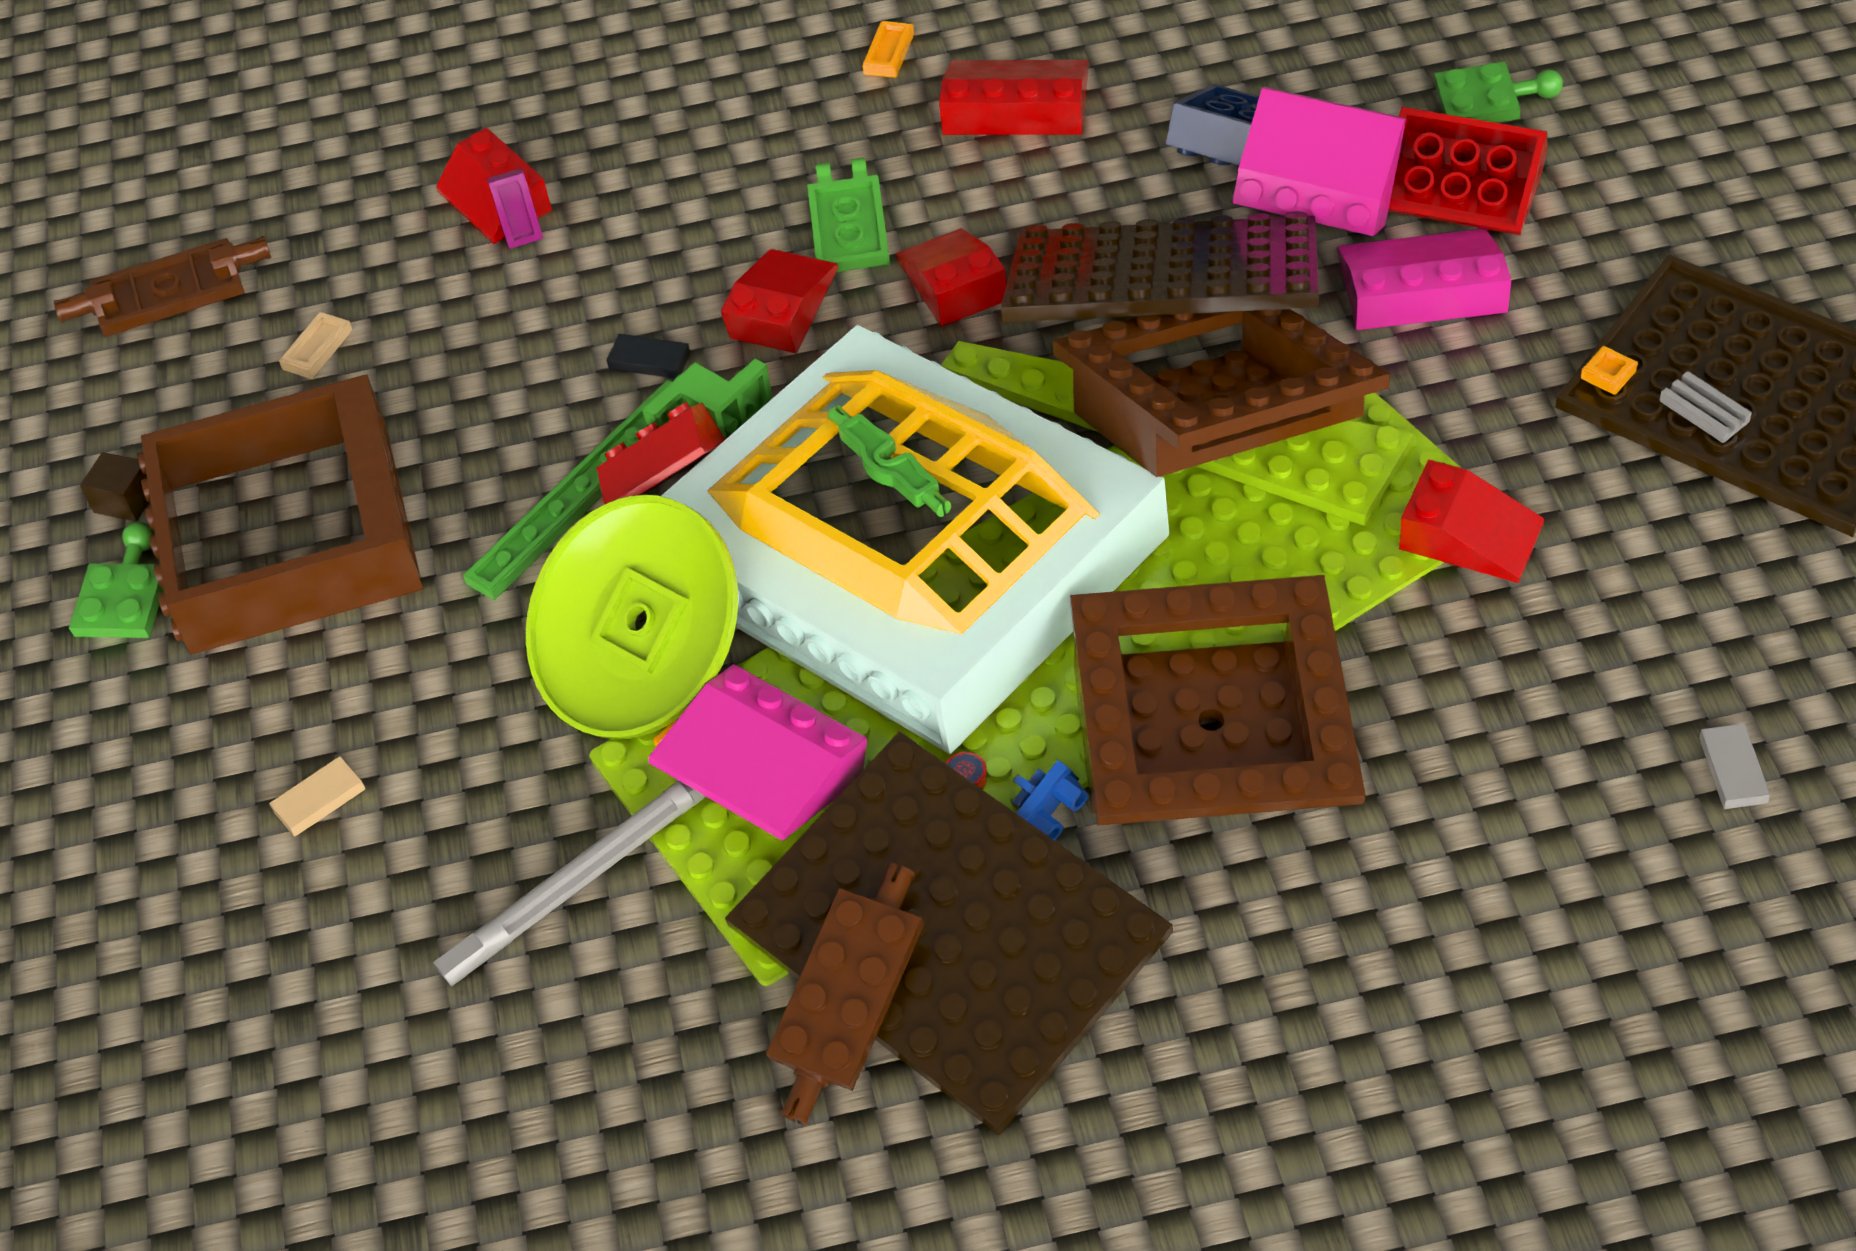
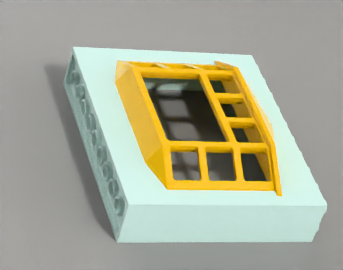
M859 325L851 329L661 495L662 497L683 503L699 512L713 525L725 542L733 561L738 585L736 628L948 754H951L1073 632L1070 595L1113 592L1169 536L1165 479L1163 477H1155L1148 470L1127 460L1121 454H1115L1095 444L1089 438H1083L1063 428L1059 423L1051 422L1033 413L1027 407L1019 406L1003 398L997 392L989 391L973 383L967 377L959 376L943 368L937 362L929 361L913 353L909 348L899 346L885 339L879 333L871 332ZM835 405H840L852 417L860 414L868 406L900 423L889 433L896 446V451L891 458L904 453H911L921 466L940 484L973 500L906 565L893 561L771 493L839 432L838 426L828 418L829 410L832 407L835 409ZM918 432L947 447L949 450L937 461H932L901 444L912 434ZM966 457L1000 476L989 487L983 488L951 470ZM1015 484H1018L1066 510L1044 532L1037 534L1000 498ZM988 509L1027 544V548L1001 573L995 572L960 538ZM947 548L952 550L987 584V587L959 613L946 604L919 577Z

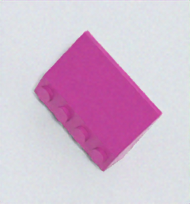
M1263 87L1238 168L1233 203L1281 215L1301 211L1307 213L1308 216H1315V223L1374 236L1386 224L1406 118Z
M1486 229L1337 246V254L1356 330L1508 313L1511 288L1510 273L1504 253Z
M733 664L706 683L649 755V763L783 841L833 802L863 771L867 738Z

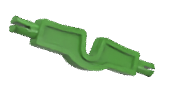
M835 405V409L832 407L829 410L828 418L838 426L840 439L861 457L865 472L873 480L880 484L894 487L916 507L926 504L939 517H943L944 513H949L951 503L940 495L938 481L921 466L911 453H904L887 460L896 451L892 436L873 425L862 414L852 417L840 405Z

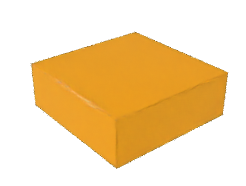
M1602 346L1582 368L1581 379L1616 395L1634 375L1638 362Z

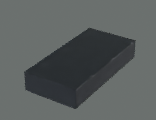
M618 334L606 361L608 368L612 370L675 379L681 374L690 355V348L688 343Z

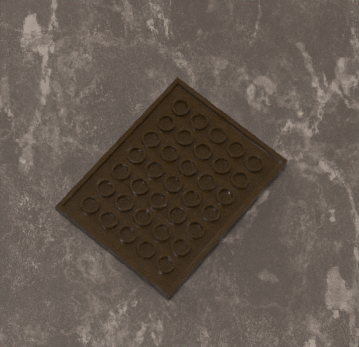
M1295 211L1287 213L1285 217L1271 218L1268 214L1257 213L1249 215L1248 219H1233L1231 216L1220 215L1212 217L1210 221H1195L1194 218L1182 217L1173 220V223H1158L1157 220L1144 219L1136 222V225H1121L1117 221H1107L1099 224L1097 227H1084L1081 223L1066 224L1059 229H1047V226L1044 225L1029 226L1025 230H1020L1001 305L1002 322L1319 307L1315 216H1308L1305 212Z
M1668 255L1556 398L1555 408L1853 537L1856 533V329ZM1602 346L1638 362L1636 372L1616 395L1581 379L1582 368ZM1689 371L1752 412L1750 422L1722 443L1660 402L1661 391L1665 388L1671 389L1672 383L1677 379L1682 381V375ZM1680 395V397H1682L1683 399H1685L1686 401H1688L1689 403L1698 408V406H1696L1695 404H1693L1692 402H1690L1689 400ZM1714 418L1715 420H1717L1718 422H1720V423L1723 424L1724 426L1728 427L1727 425H1725L1724 423H1722V422L1719 421L1718 419Z
M899 731L725 917V920L731 929L799 980L839 888L869 899L875 898L889 863L898 864V870L901 869V866L912 870L915 873V878L909 886L900 909L922 917L925 924L875 1040L997 1135H1000L1173 933V924Z

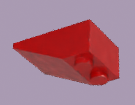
M962 228L895 253L897 261L940 327L999 305L1003 301L1007 285L1005 268L990 246Z
M769 249L734 283L721 309L729 338L797 354L838 270V264Z
M1428 459L1401 517L1399 549L1519 583L1545 519L1471 471Z

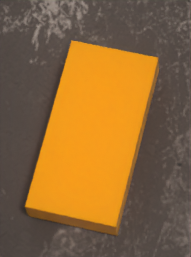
M881 21L863 62V73L866 75L897 78L914 36L913 24Z

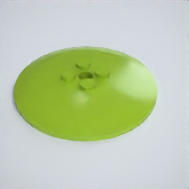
M636 495L614 500L593 510L580 519L560 539L549 554L535 582L526 621V649L532 677L542 698L559 718L582 732L601 738L630 739L656 732L676 721L706 683L718 675L732 643L738 613L736 572L731 555L718 531L699 512L683 503L657 495ZM646 611V623L640 630H637L635 626L636 619L641 612Z

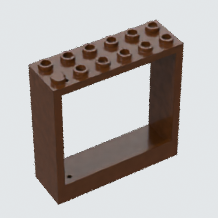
M368 374L141 435L143 451L138 452L137 457L143 474L147 475V479L141 480L146 500L151 502V506L145 508L147 520L151 529L155 530V534L149 538L153 553L156 558H159L160 562L154 564L156 579L159 586L164 589L163 593L158 594V599L164 616H172L170 621L177 642L184 641L190 655L424 590L387 427ZM345 443L365 536L364 540L188 588L173 489Z

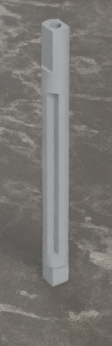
M676 781L664 790L662 794L529 893L435 960L433 964L452 987L706 796L681 781Z

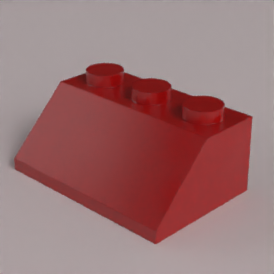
M487 127L456 145L436 186L437 191L493 244L504 239L505 235L488 184V178L522 168L537 219L552 211L544 178Z
M687 402L667 413L670 419L669 422L661 427H658L656 422L635 434L639 440L627 448L623 442L604 454L607 461L596 467L604 504L620 498L647 494L707 456L725 440L703 402L692 407Z

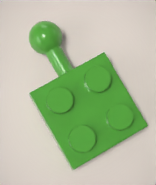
M1506 61L1435 73V87L1443 114L1498 123L1520 119V106L1517 96L1537 93L1543 98H1553L1561 92L1563 79L1557 71L1548 69L1541 71L1535 79L1512 83Z
M133 522L124 529L122 538L127 549L122 564L89 563L69 625V629L74 637L150 638L160 605L158 594L163 593L164 589L158 584L154 564H139L142 552L151 547L149 537L154 535L153 530L148 524Z

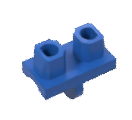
M1057 760L1047 774L1038 768L1029 781L1017 774L1013 782L1022 790L1012 803L1020 808L1016 814L1056 841L1062 833L1064 826L1051 816L1061 802L1073 812H1076L1088 800L1089 794L1078 782L1079 778L1066 765Z

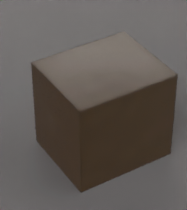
M102 452L80 484L93 513L137 522L149 503L145 498L141 480L147 479V475L143 474L139 461L135 458Z

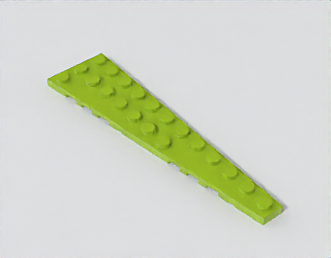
M958 341L941 364L943 368L959 376H965L973 383L989 391H995L1009 401L1097 431L1074 413L1073 369L1064 362ZM1348 420L1200 464L1196 467L1365 526L1413 446L1414 433L1398 430L1392 426L1382 427Z

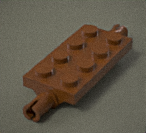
M264 236L235 246L229 242L228 238L89 280L90 287L85 288V292L64 299L54 300V305L61 323L93 313L94 316L97 315L102 333L106 337L244 294V288L239 275L241 266L272 257Z
M888 864L886 874L875 898L869 899L839 888L766 1053L770 1060L794 1070L793 1074L796 1076L786 1103L780 1111V1115L793 1122L797 1119L798 1124L807 1126L822 1088L827 1089L828 1085H837L853 1091L925 924L922 917L900 909L909 886L915 878V873L904 866H901V869L898 870V864Z

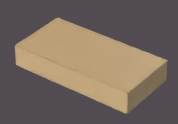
M319 312L279 360L282 370L313 379L353 330L350 321Z
M339 756L269 804L277 817L292 835L296 837L364 791L365 787L359 777Z

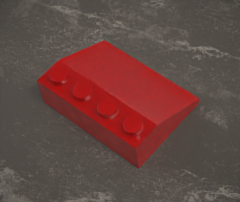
M952 60L942 79L939 98L942 135H1082L1089 60Z
M1401 107L1399 117L1406 118L1388 211L1521 235L1540 182L1548 152L1547 131Z

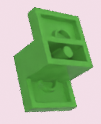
M755 358L744 369L738 371L733 379L727 381L695 362L685 372L679 374L658 396L652 398L642 409L646 426L656 422L657 426L661 427L670 421L667 413L685 402L690 407L703 402L726 440L773 398L767 365Z

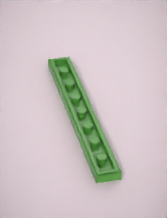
M667 379L463 574L465 583L492 600H496L602 497L596 467L607 461L604 454L623 442L628 448L639 441L635 434L647 427L642 409L652 398L658 396L667 388L672 381Z

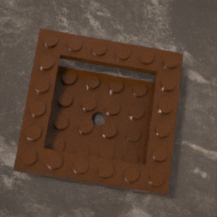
M1291 309L1137 316L1122 322L1110 321L1103 324V327L1089 331H1073L1066 337L1053 340V355L1073 369L1074 413L1155 477L1364 416V396L1388 389L1390 383V373ZM1243 323L1242 351H1229L1225 356L1211 360H1197L1190 366L1176 370H1162L1157 375L1149 377L1122 357L1127 354Z
M1325 575L1070 595L1074 632L1075 681L1091 811L1096 813L1097 826L1364 804L1366 794ZM1287 623L1284 642L1121 654L1119 636ZM1214 718L1221 722L1222 727L1215 731H1208L1202 728L1199 723L1203 719Z

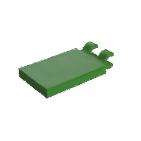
M865 158L851 159L853 178L836 181L832 180L830 162L816 164L818 183L807 184L816 259L837 263V272L890 265L878 175H867Z

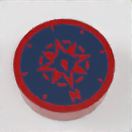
M960 752L951 756L945 762L979 788L983 789L987 782L986 764L979 755L971 752Z

